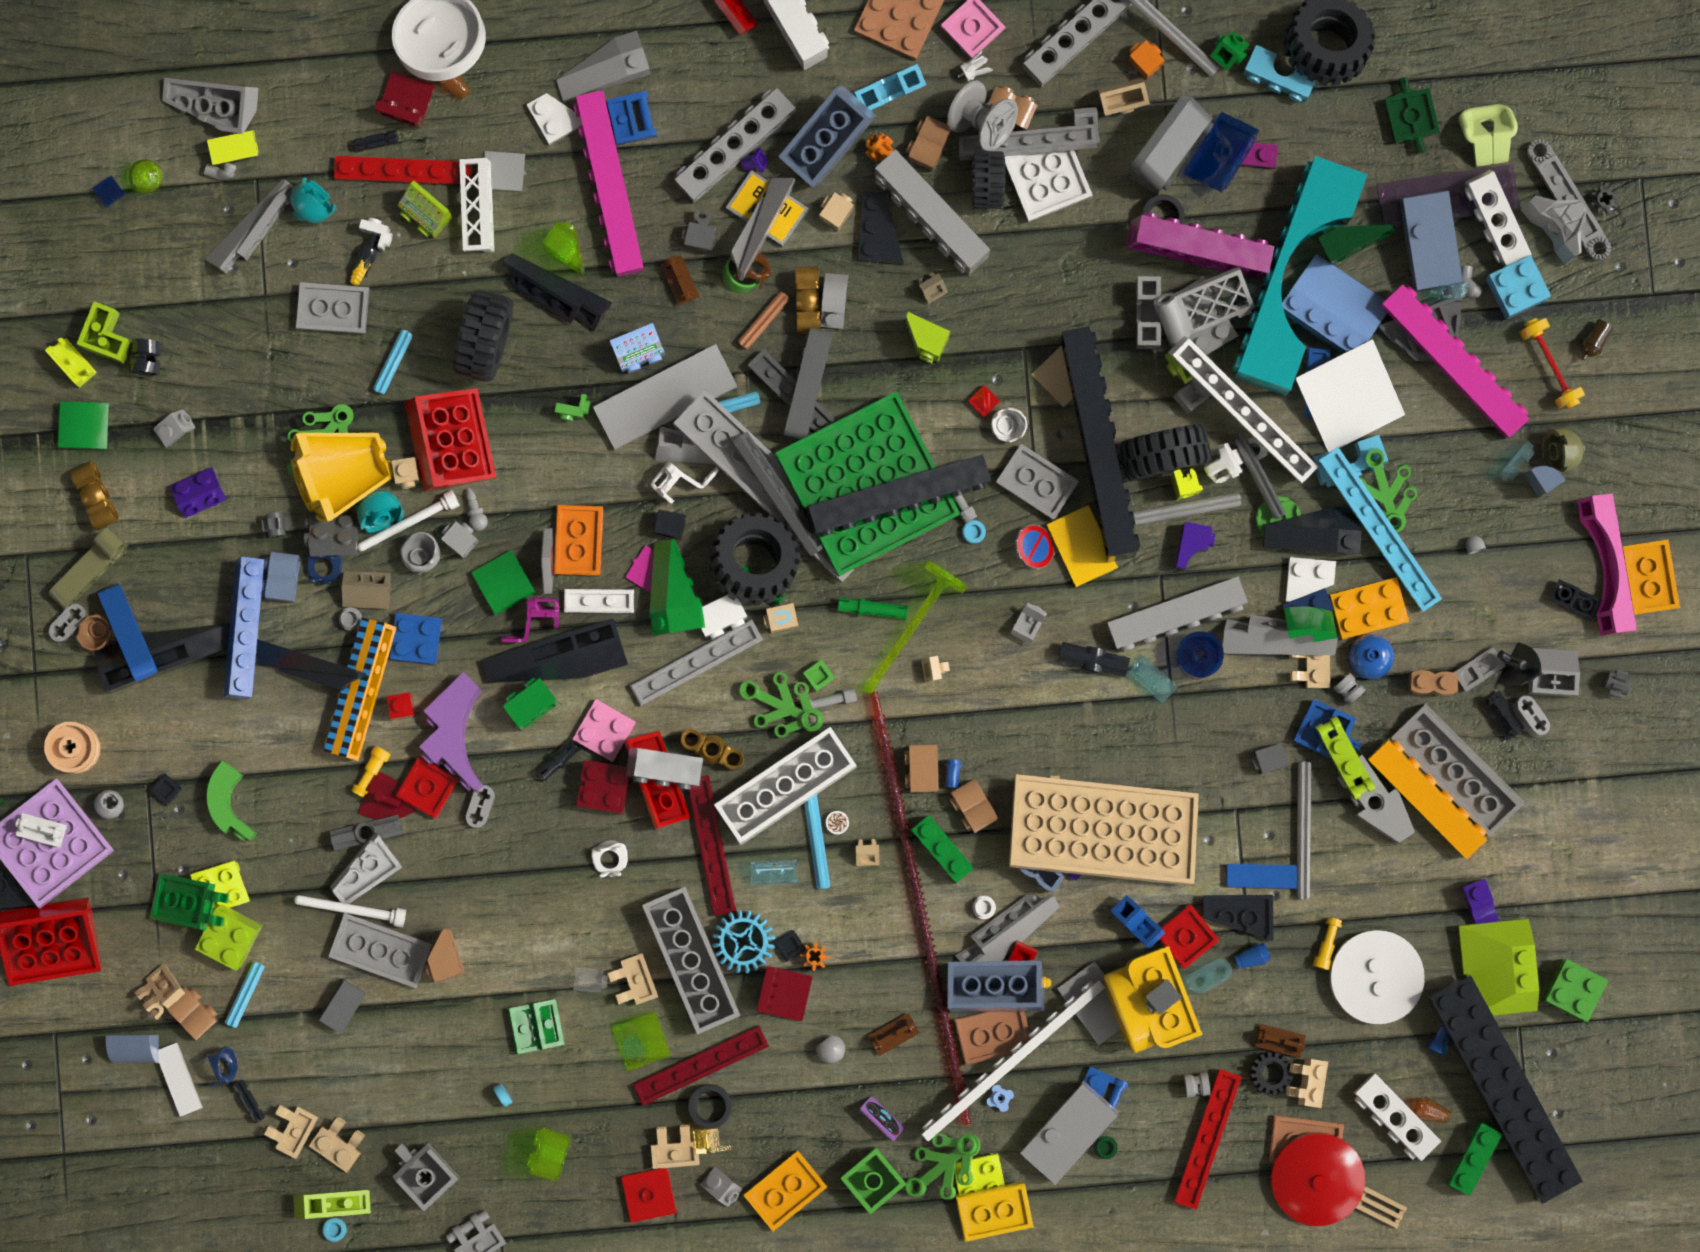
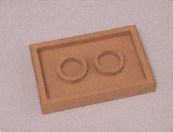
M984 1012L954 1020L965 1065L1013 1054L1011 1050L1018 1043L1022 1042L1025 1044L1031 1039L1028 1036L1030 1033L1025 1012Z
M1274 1115L1268 1162L1274 1163L1280 1150L1289 1141L1306 1133L1324 1132L1343 1138L1344 1124Z

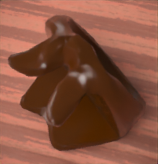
M758 252L753 262L760 264L764 271L762 273H755L749 269L745 276L756 280L762 279L759 289H762L767 278L771 276V265L767 258ZM736 268V270H735V272H736V276H735V278H734L735 281L738 279V270H737V268Z

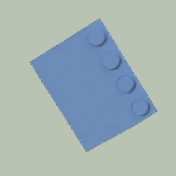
M1317 253L1282 302L1285 316L1341 354L1368 342L1387 314L1380 306L1384 301L1383 298Z

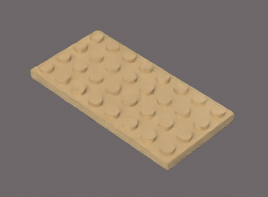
M1016 774L1014 777L1009 867L1193 886L1195 881L1199 794Z

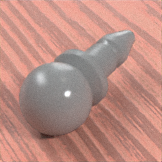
M468 488L466 498L469 501L468 504L471 510L468 512V516H470L469 524L472 529L481 531L486 528L488 520L483 514V508H479L474 492L471 488Z

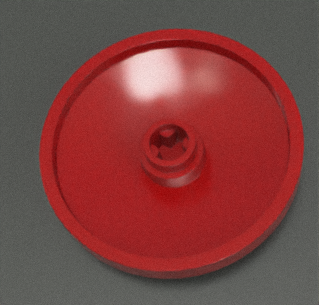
M1312 1132L1292 1139L1280 1150L1272 1166L1271 1186L1277 1203L1289 1217L1305 1225L1326 1226L1346 1218L1357 1207L1365 1188V1172L1358 1154L1349 1143L1333 1134Z

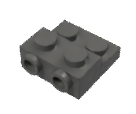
M315 511L311 512L310 517H306V530H309V533L304 534L305 547H309L310 556L357 555L359 529L357 515L337 516L328 522L317 520L316 515L318 514Z

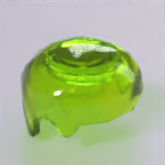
M140 159L134 162L128 169V183L133 190L139 193L148 194L154 192L162 184L163 173L161 167L152 160Z

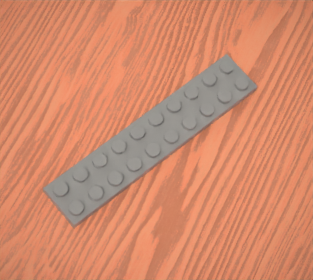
M704 390L673 425L765 512L775 517L774 520L777 523L782 521L786 524L785 530H790L783 514L776 510L770 495L763 491L761 482L757 476L750 472L748 463L735 449L733 440L748 430ZM748 431L806 516L776 456ZM793 533L795 535L794 539L800 543L801 541L796 533ZM824 549L813 555L840 582H843L853 571L851 570L838 577Z

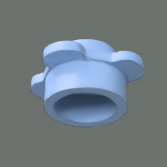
M994 1085L991 1097L987 1099V1104L990 1107L995 1106L999 1108L1001 1112H1005L1009 1109L1008 1103L1014 1097V1094L1011 1090L1006 1091L1002 1089L1000 1085ZM999 1096L1003 1098L1001 1101L998 1100Z

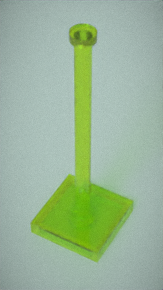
M929 560L924 568L938 577L936 579L937 584L868 684L863 685L862 688L871 695L875 694V688L944 588H948L950 585L964 594L969 585L932 560Z

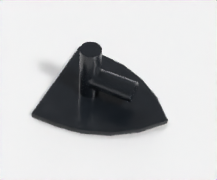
M1518 642L1512 655L1503 650H1500L1497 654V658L1507 664L1497 682L1498 684L1510 687L1520 686L1542 674L1541 661L1538 654L1526 644Z

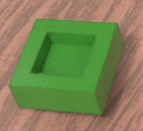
M822 659L803 672L816 692L835 679Z

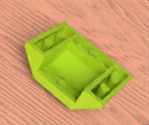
M1529 919L1459 925L1463 975L1469 974L1472 976L1492 1015L1538 1011L1539 983L1536 951Z

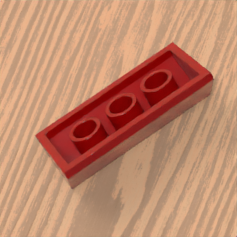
M660 731L624 741L628 754L630 748L667 753ZM648 780L647 783L639 782L656 830L690 818L680 788H677V784L669 783L668 787L655 785L653 780Z

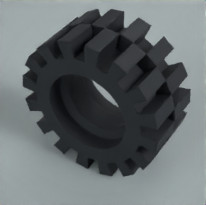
M1262 1053L1251 1064L1249 1072L1251 1082L1263 1093L1277 1094L1285 1091L1284 1089L1290 1085L1293 1079L1292 1073L1289 1072L1290 1061L1280 1053ZM1268 1064H1275L1280 1069V1077L1275 1082H1268L1263 1078L1262 1071Z

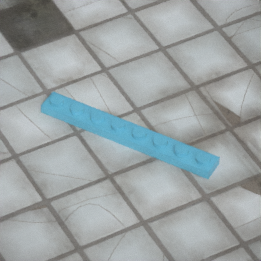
M1339 447L1334 448L1318 459L1419 609L1424 612L1442 599Z

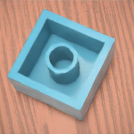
M1531 255L1490 274L1486 278L1505 320L1545 302L1551 297Z

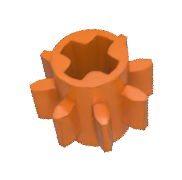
M883 133L873 134L866 141L868 150L865 154L876 162L879 160L883 161L893 152V148L890 146L893 144V140Z
M815 942L814 948L810 949L808 945H805L808 952L807 954L800 955L807 959L804 966H807L809 963L812 964L813 971H815L818 964L824 968L823 959H829V956L823 954L826 946L819 949L817 948V942ZM812 950L817 952L819 950L821 952L819 956L820 962L817 963L815 960L810 962L809 958L811 955L809 952Z

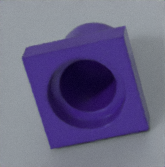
M761 147L756 148L753 155L745 157L741 161V166L744 170L748 171L757 168L759 173L764 172L768 164V160Z

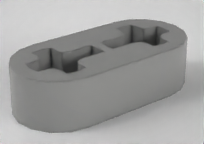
M72 604L67 607L51 624L49 628L50 637L57 642H66L79 629V623L87 617L86 609L79 604ZM80 609L79 615L81 618L79 620L75 618L70 623L69 620L73 617L72 610L78 611ZM67 624L68 626L64 629L65 635L63 637L60 635L56 637V627L62 628Z
M1522 696L1514 702L1513 711L1532 737L1539 738L1549 731L1550 723L1532 697ZM1524 704H1527L1528 706L1526 710L1522 709V706ZM1540 723L1541 727L1537 730L1535 725Z
M484 785L478 792L474 791L466 814V821L473 828H481L486 824L495 799L493 789L487 785ZM487 789V794L491 795L490 799H485L483 806L479 805L481 797L478 796V793ZM478 807L482 808L480 816L483 817L482 822L478 821L477 824H473L474 820L470 818L471 814H476Z

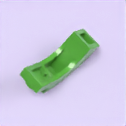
M222 760L213 772L208 784L207 804L210 815L215 824L224 833L228 834L234 828L233 833L244 841L246 838L253 840L257 832L241 821L231 808V794L244 775Z

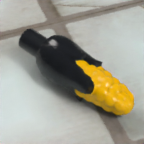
M371 233L368 242L364 243L359 249L355 263L351 267L353 272L350 283L354 286L359 285L364 276L367 277L368 271L376 259L378 251L376 245L380 237Z

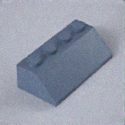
M1042 961L948 962V1009L950 1012L1044 1011Z

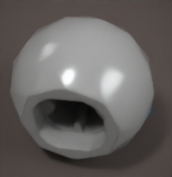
M105 790L97 795L94 806L100 817L111 819L121 814L124 802L118 792Z
M831 1035L816 1046V1053L824 1063L833 1064L843 1058L845 1044L838 1036Z

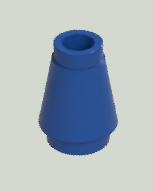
M1256 943L1239 953V955H1236L1235 960L1239 969L1265 965L1267 961L1271 960L1265 943Z

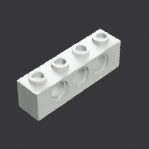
M1488 170L1466 181L1467 188L1464 189L1469 201L1473 200L1476 209H1474V213L1478 221H1483L1486 229L1483 232L1489 243L1492 242L1496 249L1493 251V255L1498 264L1502 263V265L1507 267L1532 255L1495 172ZM1490 192L1492 200L1489 204L1484 205L1482 203V196ZM1499 213L1501 215V222L1498 225H1493L1491 218L1494 214ZM1509 234L1511 237L1510 243L1502 246L1500 242L1501 237Z
M1372 1073L1353 1092L1357 1096L1354 1099L1362 1109L1367 1107L1373 1113L1371 1118L1380 1127L1384 1124L1390 1130L1387 1133L1395 1143L1400 1141L1406 1147L1403 1151L1412 1160L1417 1158L1422 1161L1441 1142L1375 1073ZM1377 1095H1381L1385 1099V1104L1381 1108H1376L1373 1104V1100ZM1394 1112H1398L1401 1115V1121L1398 1125H1392L1390 1122V1115ZM1410 1129H1415L1418 1134L1414 1142H1409L1406 1138V1133Z

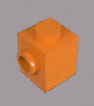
M1147 40L1142 44L1138 42L1129 50L1131 54L1128 61L1146 80L1164 64L1165 59L1160 55V49L1154 43L1149 44Z

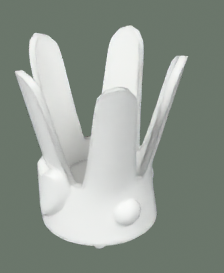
M982 50L968 63L960 65L963 73L958 75V78L964 75L969 82L976 76L993 71L989 67L976 70L987 62V58L984 56L977 58L982 53Z

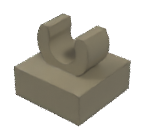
M932 272L929 273L931 278L925 282L919 279V287L928 304L948 293L939 274L935 275Z

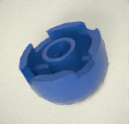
M1373 633L1362 635L1354 640L1349 647V666L1353 673L1360 678L1369 680L1379 679L1386 675L1393 666L1395 658L1393 647L1381 635Z

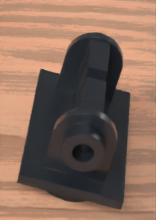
M1500 690L1480 703L1506 741L1525 729Z

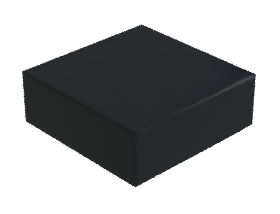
M165 773L149 791L168 806L183 788Z
M794 930L774 942L786 962L806 950Z

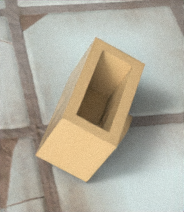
M1143 78L1098 89L1105 116L1118 112L1121 114L1134 111V108L1150 104Z

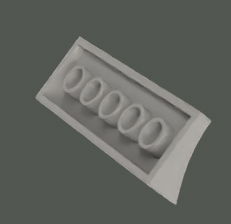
M715 344L594 406L593 409L613 448L617 450L678 419L704 390L714 399H717L738 388Z
M1426 703L1391 737L1393 741L1396 739L1404 747V752L1409 757L1413 756L1420 763V768L1426 774L1429 773L1438 782L1437 785L1442 790L1445 789L1454 798L1453 801L1470 814V818L1475 823L1478 822L1486 830V834L1489 837L1523 806L1524 801Z

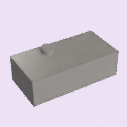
M1083 1081L1022 1148L1020 1154L1056 1185L1118 1116L1119 1111Z

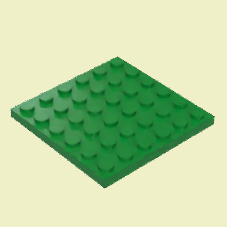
M897 391L774 453L804 512L805 508L817 503L937 468ZM946 495L942 497L943 501L930 505L929 501L920 503L921 507L915 510L908 511L906 507L898 510L899 514L886 518L885 514L876 516L877 521L868 524L860 521L855 523L856 527L842 531L840 527L833 529L834 534L820 537V534L816 535L823 545V549L834 571L839 577L959 516L960 512L951 495Z

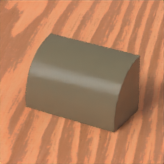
M344 571L342 580L343 607L389 609L391 573Z

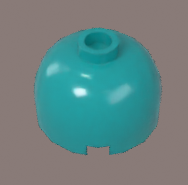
M304 177L294 187L290 196L291 206L294 209L293 214L300 221L305 220L316 224L323 222L336 211L335 203L330 204L327 200L330 198V195L313 180L308 183L306 182L307 178Z
M376 489L361 499L357 505L356 512L360 528L362 530L366 528L369 533L381 532L391 526L389 523L395 520L400 522L404 517V510L399 499L389 491Z

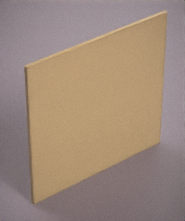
M1061 345L1031 375L1064 407L1073 398Z

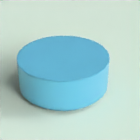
M972 520L964 525L962 534L968 543L977 544L984 539L986 530L981 522Z
M501 1083L493 1087L496 1096L504 1107L513 1103L510 1095Z
M331 1218L323 1225V1235L329 1241H339L346 1235V1224L340 1218Z

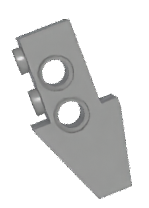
M1361 755L1359 759L1376 789L1370 793L1367 791L1361 794L1362 797L1357 800L1350 796L1354 805L1357 808H1362V811L1355 816L1395 843H1400L1415 833L1400 793L1397 789H1393L1388 793L1364 756ZM1337 771V773L1339 774V776L1337 777L1339 783L1344 789L1347 788L1339 771ZM1372 796L1376 797L1380 802L1376 810L1371 809L1368 805V800Z

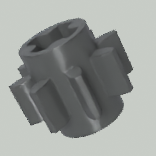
M1600 186L1598 188L1599 194L1593 192L1590 195L1594 198L1590 206H1595L1597 209L1596 214L1605 211V214L1609 215V207L1613 209L1618 207L1614 201L1619 195H1614L1611 192L1612 187L1604 190ZM1603 197L1608 199L1609 202L1605 204V202H1600V199Z
M283 512L266 514V520H261L262 531L268 532L269 538L286 536L285 530L290 529L289 518H284Z
M1616 669L1615 673H1608L1604 683V688L1609 690L1607 695L1620 698L1621 694H1628L1632 679L1627 678L1628 672Z

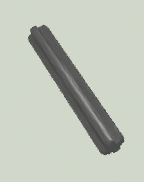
M1244 434L1237 436L1234 439V443L1273 518L1282 517L1285 514V510L1247 437Z

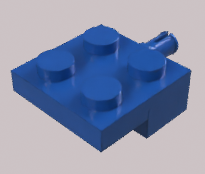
M1315 699L1312 700L1293 740L1332 760L1315 726L1320 723L1325 724L1329 722V719L1336 715L1354 750L1358 752L1362 745V742L1350 738L1351 730L1357 718ZM1335 730L1328 732L1330 739L1338 736Z

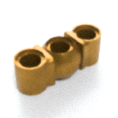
M818 266L795 267L796 289H798L796 291L797 311H799L797 312V334H809L810 328L820 330Z
M89 461L70 472L71 478L77 490H81L80 498L85 507L88 508L86 511L93 527L98 531L118 521V512L113 502L109 501L110 496L107 488L102 483L103 479L97 465L93 461Z
M694 729L684 731L681 736V743L684 748L694 751L697 755L699 754L705 763L719 764L733 771L740 769L744 764V756L741 751L731 748L719 736H707ZM689 734L697 735L698 743L694 746H688L685 743L686 736ZM714 743L719 746L717 755L709 756L706 753V748L709 744ZM732 753L740 756V762L736 766H731L727 763V757Z

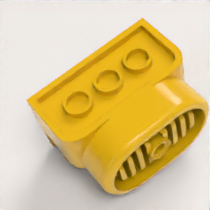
M1162 946L1159 949L1135 957L1128 961L1126 967L1104 975L1103 981L1123 1037L1132 1053H1138L1154 1046L1169 1048L1202 1035L1169 946ZM1164 979H1168L1182 998L1161 1015H1158L1156 1012L1151 1014L1144 1005V1002L1147 1000L1143 996Z

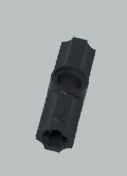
M1062 642L1058 661L1079 666L1086 671L1094 673L1104 672L1125 678L1130 658L1107 653L1104 649L1092 646L1083 647Z

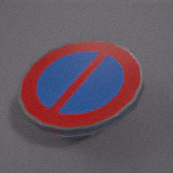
M1029 524L1022 527L1017 533L1015 552L1024 566L1039 570L1047 567L1052 561L1055 553L1054 542L1045 528L1040 525Z

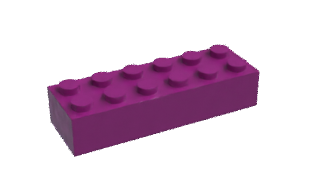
M1148 212L1131 221L1126 248L1225 272L1239 267L1243 276L1255 279L1269 273L1274 246L1268 245L1266 240L1254 239V241L1246 240V236L1241 234L1225 235L1224 231L1211 228L1209 231L1202 229V225L1188 223V225L1180 224L1178 219L1166 218V220L1159 219L1157 214Z

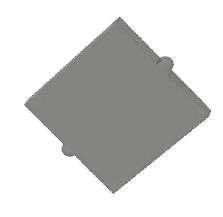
M485 151V158L491 162L492 190L522 192L523 178L526 175V171H524L525 154Z

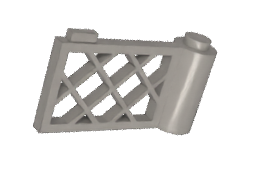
M1239 267L1177 293L1162 294L1154 300V306L1170 344L1175 345L1184 336L1189 338L1191 334L1237 315L1239 318L1251 314V309L1255 308ZM1238 276L1239 282L1235 289L1226 286L1229 278ZM1207 287H1218L1214 298L1204 295ZM1223 289L1233 293L1228 303L1219 300ZM1188 295L1197 297L1193 306L1184 304L1182 298ZM1237 295L1246 297L1248 302L1239 307L1233 305ZM1201 299L1211 301L1207 312L1197 309ZM1216 304L1226 307L1223 314L1218 316L1211 314ZM1194 313L1204 316L1201 323L1192 326L1191 319Z

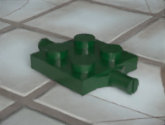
M1402 77L1398 79L1401 92L1396 96L1384 99L1394 143L1414 142L1416 154H1423L1426 152L1423 139L1440 133L1430 88L1410 90L1408 77Z

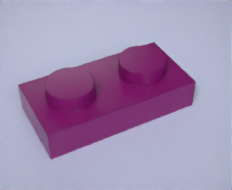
M1232 140L1229 164L1275 169L1278 145Z

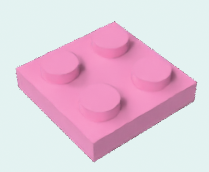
M967 0L941 24V28L971 59L1006 28L981 0Z
M595 699L573 740L614 762L636 722Z

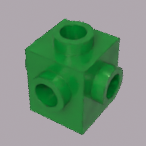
M1232 30L1227 36L1222 34L1214 44L1216 49L1210 57L1228 71L1235 63L1240 65L1246 58L1247 54L1245 51L1249 44L1241 35L1236 34Z

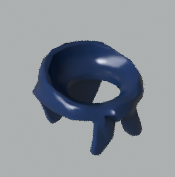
M309 553L307 571L312 578L309 579L310 582L330 585L331 581L339 577L342 570V557L340 555L310 556ZM326 558L331 561L333 570L330 575L320 576L316 573L315 563L318 559Z
M222 1047L214 1053L206 1054L205 1058L199 1060V1062L209 1060L213 1073L219 1079V1081L212 1083L211 1086L223 1083L230 1084L236 1077L238 1061L234 1050L230 1047ZM219 1058H222L227 1063L228 1075H223L220 1072Z

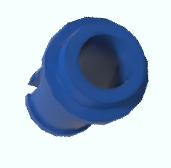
M947 759V763L944 764L946 766L944 787L959 788L960 767L963 766L960 765L961 760Z

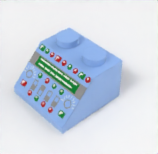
M653 323L610 340L622 372L627 371L628 374L640 370V365L649 362V365L661 361V357L665 355Z

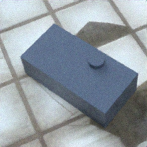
M843 85L836 87L779 155V158L811 187L820 185L877 115Z
M1440 190L1400 197L1399 202L1413 289L1421 290L1463 282L1449 191Z

